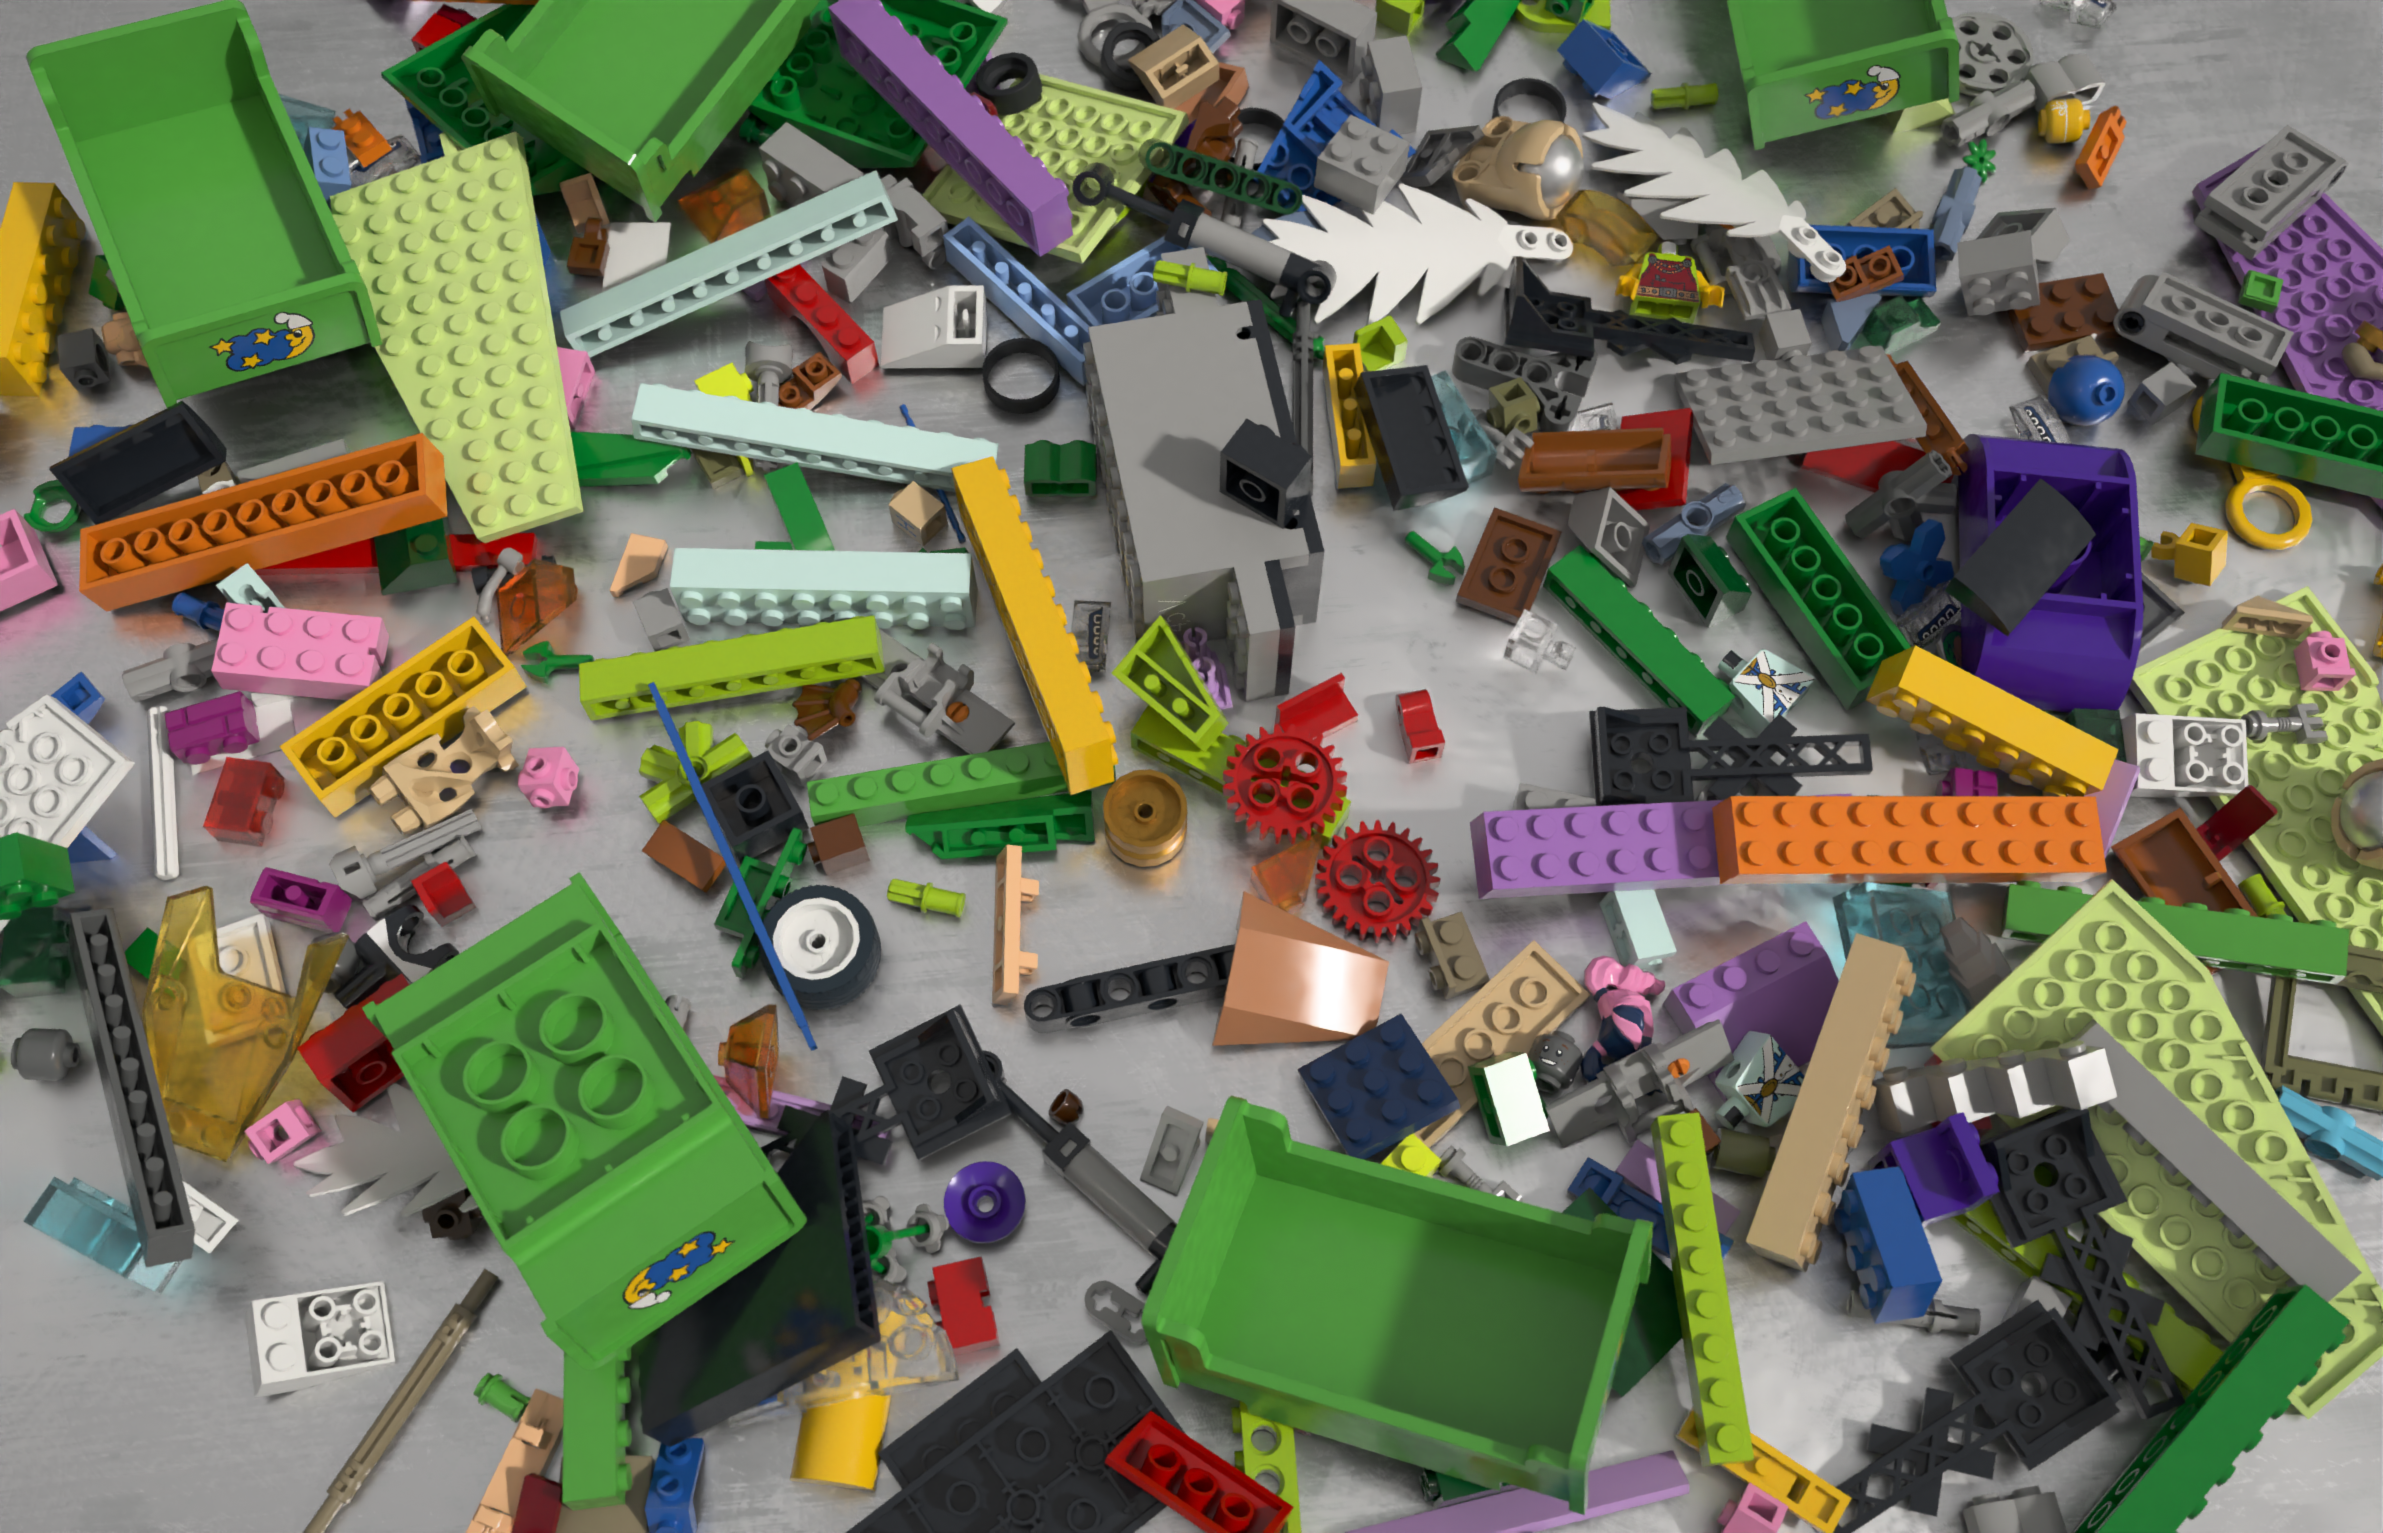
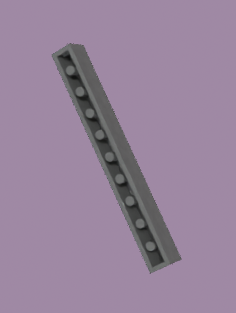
M107 908L70 913L69 947L145 1266L147 1268L191 1259L195 1227L114 909Z

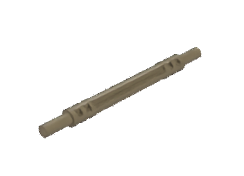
M484 1269L460 1305L455 1303L352 1455L339 1471L332 1484L326 1490L329 1494L303 1533H324L342 1505L350 1503L355 1493L361 1487L383 1452L477 1317L474 1314L498 1279V1276Z

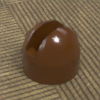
M1064 1089L1052 1102L1048 1114L1060 1123L1067 1125L1071 1122L1074 1124L1080 1119L1078 1114L1083 1113V1103L1072 1091Z

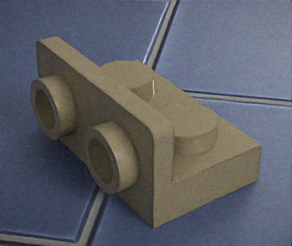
M2090 335L2033 355L2029 358L2026 365L2046 396H2048V386L2053 373L2058 367H2064L2067 362L2071 361L2067 359L2076 355H2094L2115 364L2119 356L2116 351L2104 355Z
M1462 911L1434 921H1430L1428 916L1420 919L1417 932L1414 933L1415 942L1420 954H1427L1432 966L1428 969L1430 980L1435 990L1441 989L1445 1000L1481 989L1490 981Z

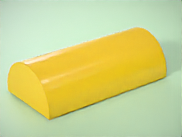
M877 1310L881 1335L880 1342L808 1378L790 1481L875 1492L881 1460L878 1453L883 1448L904 1323L902 1317Z

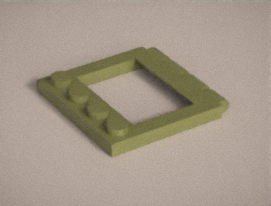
M2348 945L2346 977L2333 985L2383 994V951ZM2271 976L2260 1066L2264 1073L2268 1075L2267 1079L2273 1090L2275 1091L2283 1085L2299 1094L2303 1081L2305 1082V1097L2341 1103L2344 1090H2348L2347 1105L2383 1112V1073L2288 1055L2297 979Z

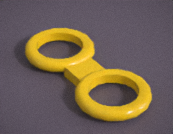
M2203 395L2197 400L2192 413L2193 426L2197 434ZM2230 463L2237 484L2229 491L2225 502L2227 520L2234 532L2247 543L2267 550H2283L2296 546L2308 535L2312 523L2311 507L2303 493L2290 482L2278 478L2279 474ZM2255 491H2268L2279 495L2293 510L2295 523L2292 530L2282 534H2269L2257 529L2248 521L2243 513L2242 502L2244 496Z

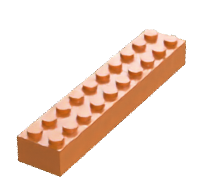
M419 433L80 529L79 592L107 612L225 579L246 563L253 570H258L448 517L444 455L423 433Z
M1730 796L1712 807L1720 884L1999 883L2022 880L2034 882H2083L2107 873L2096 796Z

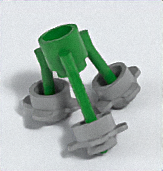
M877 1196L874 1200L862 1199L875 1295L883 1294L886 1287L894 1282L900 1283L906 1277V1269L900 1266L895 1258L896 1250L892 1247V1241L908 1237L914 1245L919 1247L925 1246L927 1252H937L941 1247V1236L949 1228V1221L945 1215H937L931 1211L928 1204H920L915 1209L916 1214L909 1218L906 1228L890 1231L891 1224L887 1221L886 1211L890 1205L888 1199L884 1196Z

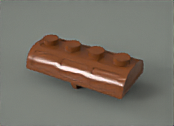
M1663 428L1533 433L1531 440L1534 442V445L1530 449L1525 447V455L1523 456L1518 476L1521 492H1535L1538 494H1547L1551 491L1582 493L1587 490H1599L1611 487L1615 492L1623 489L1653 491L1659 488H1668L1671 469V434H1664Z
M2181 807L2111 846V849L2144 897L2160 898L2165 900V905L2182 907L2183 903L2204 904L2208 907L2207 910L2224 912L2225 909L2229 908L2244 909L2250 912V916L2258 917ZM2205 966L2211 975L2223 970L2222 968Z

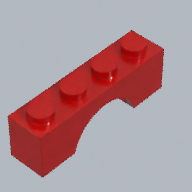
M800 264L764 280L769 298L789 319L796 316L808 326L821 343L830 362L851 384L879 366L874 341Z

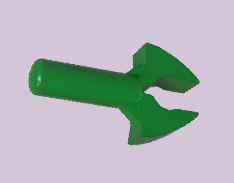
M1411 531L1406 535L1405 543L1432 564V568L1428 572V579L1441 584L1454 585L1456 577L1445 570L1443 566H1451L1463 576L1465 565L1461 553L1456 546L1449 552H1440L1415 531Z
M543 641L523 651V655L526 660L542 659L544 661L535 666L521 665V667L529 677L548 684L549 674L554 670L579 669V664L593 662L594 657L592 655H555L552 653L550 642Z

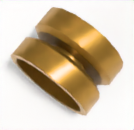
M1148 769L1134 770L1119 777L1110 786L1103 802L1105 837L1112 852L1124 862L1139 867L1157 866L1172 859L1182 848L1187 835V801L1180 785L1167 774Z

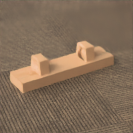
M1006 845L996 857L992 1004L1008 1005L1011 999L1019 994V974L1031 975L1037 969L1038 954L1020 951L1021 901L1032 902L1039 895V881L1021 877L1022 846Z
M537 1388L535 1389L466 1533H512L524 1477L530 1473L544 1477L563 1438V1399ZM526 1441V1442H528V1443H530V1444H532V1445H534V1446H536V1447H538V1448H540V1449H537V1448L532 1447V1446H530V1445H528V1444H525L524 1442ZM492 1508L498 1509V1510H500V1511H502V1512H505V1513H507V1514H509V1515H506V1514H504V1513H501V1512L492 1510Z

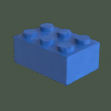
M1900 1166L1852 1173L1845 1190L1842 1191L1838 1207L1835 1209L1834 1222L1837 1231L1840 1234L1844 1233L1848 1245L1846 1255L1849 1267L1852 1271H1857L1861 1283L1859 1293L1862 1305L1866 1310L1870 1309L1874 1324L1923 1317L1943 1280Z

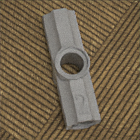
M2018 80L1994 94L1991 91L1979 94L1966 109L1943 120L1940 127L1943 140L1948 146L1955 145L1959 147L1983 133H1986L1988 136L1996 134L2005 127L2011 118L2035 105L2038 99L2035 93V86L2029 80Z
M218 638L197 646L190 643L175 644L164 651L162 658L123 671V683L132 700L136 703L171 690L190 692L203 687L206 684V678L214 676L211 670Z

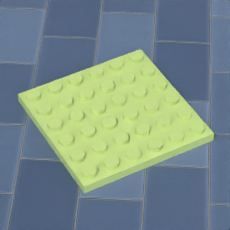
M1039 74L1042 82V93L1038 100L1024 111L1010 115L998 114V118L1002 121L1006 131L1012 137L1018 136L1025 145L1026 151L1033 158L1039 157L1045 164L1047 171L1054 178H1060L1069 191L1067 200L1073 215L1071 219L1073 236L1047 253L1083 264L1126 206L1111 199L1103 200L1094 206L1083 205L1076 199L1072 189L1076 176L1089 164L1102 163L1112 171L1114 186L1136 194L1152 173L1139 160V148L1142 143L1148 139L1155 138L1174 144L1189 124L1187 112ZM1016 78L1009 88L1019 84L1023 78ZM1162 147L1155 148L1151 152L1150 162L1152 165L1159 164L1164 157ZM949 164L944 167L922 195L947 220V223L958 225L967 217H970L990 236L1029 247ZM1087 178L1089 187L1095 191H1100L1098 181L1094 178Z

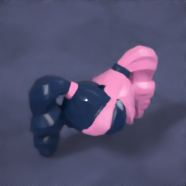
M1608 956L1592 959L1584 970L1585 985L1597 1002L1602 1020L1597 1040L1584 1053L1580 1064L1582 1077L1587 1083L1597 1079L1596 1074L1609 1066L1608 1064H1603L1601 1057L1607 1055L1614 1060L1612 1062L1614 1063L1652 1043L1654 1026L1650 1002L1645 1000V997L1640 994L1646 996L1648 994L1659 995L1665 989V981L1656 979L1653 973L1642 971V969L1633 964L1622 966L1614 958ZM1607 986H1612V987H1615V988H1617V989L1609 990V989H1607L1606 987H1607ZM1655 1089L1643 1096L1652 1097L1655 1092H1659L1661 1094L1663 1092L1660 1089Z

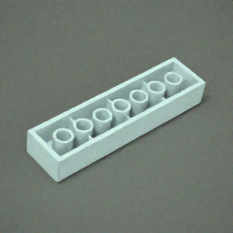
M675 548L670 589L684 621L696 625H706L709 622H726L734 626H741L745 623H763L767 626H780L786 623L800 624L806 627L819 622L830 623L848 620L856 616L867 617L873 615L875 616L878 628L881 629L890 628L891 626H909L914 629L938 626L951 630H961L965 627H975L978 588L972 553Z

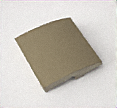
M625 1456V1464L629 1463L632 1471L631 1490L625 1491V1504L573 1511L562 1503L556 1533H647L645 1505L650 1488L652 1456ZM561 1457L559 1483L563 1484V1457Z

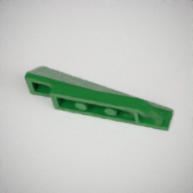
M1466 0L1445 23L1454 35L1435 55L1440 60L1473 72L1478 71L1521 0Z
M571 432L579 487L659 484L668 476L667 469L680 459L688 460L692 454L688 447L634 439V435Z
M1086 790L1073 795L1064 793L913 814L907 817L905 829L909 835L913 833L931 846V851L941 859L999 855L1006 845L1022 846V853L1056 850V839L1095 841L1092 791Z

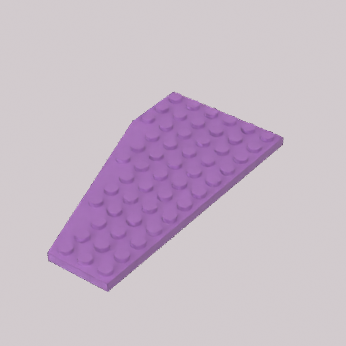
M2263 146L2196 185L2192 194L2201 211L2206 208L2203 204L2207 196ZM2323 192L2317 202L2253 260H2249L2217 239L2241 287L2244 276L2249 269L2283 279L2278 306L2274 312L2269 313L2253 308L2256 315L2294 332L2280 361L2295 390L2383 411V381L2354 377L2342 358L2343 348L2347 344L2354 343L2359 339L2360 336L2355 331L2364 320L2383 331V249L2325 192ZM2378 348L2375 353L2367 350L2374 362L2383 363V350ZM2371 497L2383 510V499Z

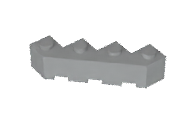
M2084 1041L2066 1042L2057 1048L2024 1052L2021 1049L2010 1050L1996 1057L1965 1061L1964 1058H1955L1943 1061L1939 1065L1907 1069L1904 1066L1894 1067L1883 1071V1077L1874 1080L1872 1086L1877 1087L1874 1103L1881 1128L1902 1134L1937 1121L1942 1122L1947 1117L1964 1112L1968 1122H1973L1995 1113L2022 1118L2055 1105L2083 1110L2117 1097L2105 1049L2086 1046Z

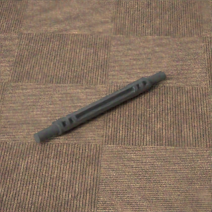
M1299 301L1296 304V332L1293 333L1292 424L1297 444L1302 446L1312 456L1309 492L1310 496H1312L1314 335L1310 331V303Z

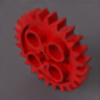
M1276 723L1273 734H1268L1263 727H1260L1259 739H1255L1252 735L1247 734L1245 739L1247 748L1236 744L1234 747L1236 757H1227L1226 766L1229 769L1223 770V781L1227 782V784L1223 785V796L1230 798L1227 799L1226 808L1227 810L1237 809L1234 814V821L1236 823L1247 819L1245 832L1249 833L1256 827L1260 829L1259 840L1261 841L1266 838L1268 833L1274 834L1275 844H1279L1282 835H1287L1291 845L1295 844L1296 834L1299 833L1309 841L1312 828L1321 834L1324 833L1325 824L1323 820L1333 824L1336 819V813L1333 810L1342 811L1344 801L1341 797H1346L1347 786L1342 784L1346 782L1347 772L1339 770L1342 767L1343 759L1342 757L1332 758L1335 750L1334 745L1322 748L1324 737L1322 734L1314 740L1310 739V728L1308 727L1303 730L1301 735L1296 734L1295 725L1292 723L1287 732H1282L1281 727ZM1264 759H1270L1276 762L1277 765L1273 768H1265L1259 762ZM1302 764H1308L1314 767L1315 771L1304 773L1298 770L1297 767ZM1253 777H1255V778L1257 779V780L1254 781V782L1251 781V778H1253ZM1281 780L1289 781L1288 787L1280 786ZM1316 785L1319 788L1315 790L1312 787ZM1259 794H1266L1273 800L1268 803H1259L1254 797ZM1297 799H1304L1311 805L1301 809L1294 806L1292 802Z
M1376 820L1374 829L1368 830L1366 824L1361 821L1358 833H1355L1349 826L1345 827V840L1334 835L1332 838L1334 848L1324 846L1322 855L1325 859H1320L1317 862L1316 869L1322 873L1315 875L1314 884L1323 886L1317 890L1316 894L1317 899L1326 900L1323 904L1322 912L1329 913L1334 911L1331 924L1336 925L1344 921L1346 923L1344 934L1346 935L1354 928L1358 929L1360 941L1365 938L1367 932L1373 933L1375 943H1379L1381 933H1386L1391 942L1395 941L1398 929L1405 936H1409L1411 932L1410 923L1418 927L1420 919L1423 918L1421 914L1430 916L1433 910V906L1430 903H1436L1439 893L1433 889L1439 888L1441 878L1432 875L1437 872L1439 865L1434 862L1427 863L1433 851L1431 849L1419 850L1423 840L1421 837L1412 842L1408 840L1409 828H1406L1400 835L1395 833L1396 825L1394 822L1389 825L1387 830H1382L1380 821ZM1380 851L1387 858L1382 861H1376L1370 858L1368 853ZM1352 859H1359L1361 861V864L1356 861H1352ZM1345 875H1352L1360 883L1350 886L1343 883L1340 878ZM1402 876L1408 877L1414 885L1402 887L1397 884L1395 879ZM1371 878H1372L1374 881H1377V882L1374 883V884L1371 883V882H1370V881H1371ZM1380 878L1383 879V880H1384V884H1383L1382 882L1378 881V880H1379ZM1393 898L1402 901L1403 903L1399 905L1394 901ZM1373 901H1379L1387 907V910L1375 912L1369 908L1368 904Z

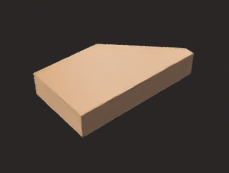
M631 533L609 590L613 597H619L624 594L623 591L640 582L645 584L657 577L668 548L666 540Z

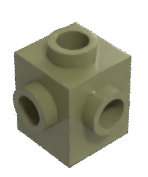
M1521 377L1488 388L1490 409L1486 410V417L1489 424L1506 436L1514 427L1524 434L1537 430V414L1540 413V405L1535 394Z

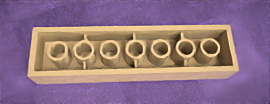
M1858 933L1854 937L1745 1241L1762 1257L1805 1273L1809 1263L1815 1265L1818 1261L1823 1243L1818 1240L1823 1224L1829 1226L1833 1219L1836 1202L1831 1201L1836 1186L1843 1187L1847 1179L1850 1164L1845 1162L1850 1147L1857 1148L1860 1142L1863 1125L1859 1124L1863 1109L1870 1110L1873 1105L1877 1087L1872 1086L1876 1072H1883L1887 1065L1890 1049L1885 1047L1890 1033L1897 1034L1903 1018V1011L1899 1010L1903 996L1910 997L1915 985L1916 974L1912 973V963L1909 961L1904 947Z

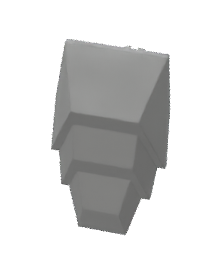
M1958 917L1940 928L1946 951L1943 953L1951 968L1948 972L1974 1007L2012 970L1996 943L1992 944L1990 938L1981 930L1977 932L1962 917Z

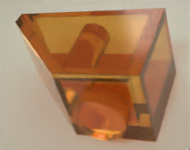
M1319 833L1311 836L1309 841L1305 839L1251 867L1250 882L1261 900L1292 915L1304 907L1320 855L1322 838Z

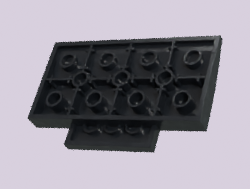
M1111 1330L1043 1382L1038 1378L1019 1349L1016 1348L878 1453L902 1490L846 1533H1134L1167 1507V1505L1104 1463L1106 1457L1150 1411L1183 1433L1185 1432Z

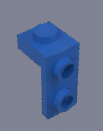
M688 1438L672 1447L663 1443L660 1444L645 1505L649 1533L697 1532L693 1496L705 1447L702 1438Z

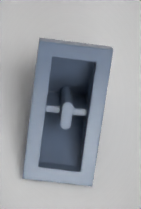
M1874 293L1841 302H1836L1835 299L1828 301L1820 321L1830 351H1845L1851 348L1873 317L1882 296Z

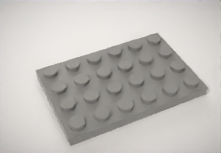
M1864 346L1860 349L1845 351L1832 350L1827 353L1808 356L1796 355L1789 361H1783V359L1761 360L1756 363L1729 364L1719 368L1692 369L1688 372L1675 373V387L1684 407L1692 409L1693 427L1710 465L1926 436L1927 423L1882 346Z

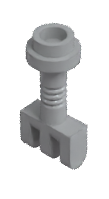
M1471 409L1463 417L1462 425L1465 432L1471 437L1482 435L1497 447L1492 451L1491 455L1508 470H1511L1515 465L1507 457L1509 454H1512L1519 460L1525 455L1517 447L1519 443L1528 449L1534 445V442L1527 435L1515 427L1507 436L1498 429H1495L1488 423L1486 412L1482 409Z
M2316 703L2294 705L2288 710L2290 717H2267L2261 710H2252L2240 718L2246 720V737L2250 740H2262L2267 736L2268 732H2295L2298 744H2317L2328 740L2326 731H2312L2324 726L2321 717H2308L2319 713Z
M1451 1145L1441 1155V1163L1439 1165L1441 1169L1439 1173L1444 1177L1451 1172L1462 1183H1465V1186H1468V1188L1523 1202L1522 1197L1504 1180L1493 1190L1486 1182L1480 1179L1462 1161L1466 1153L1461 1148L1456 1150Z

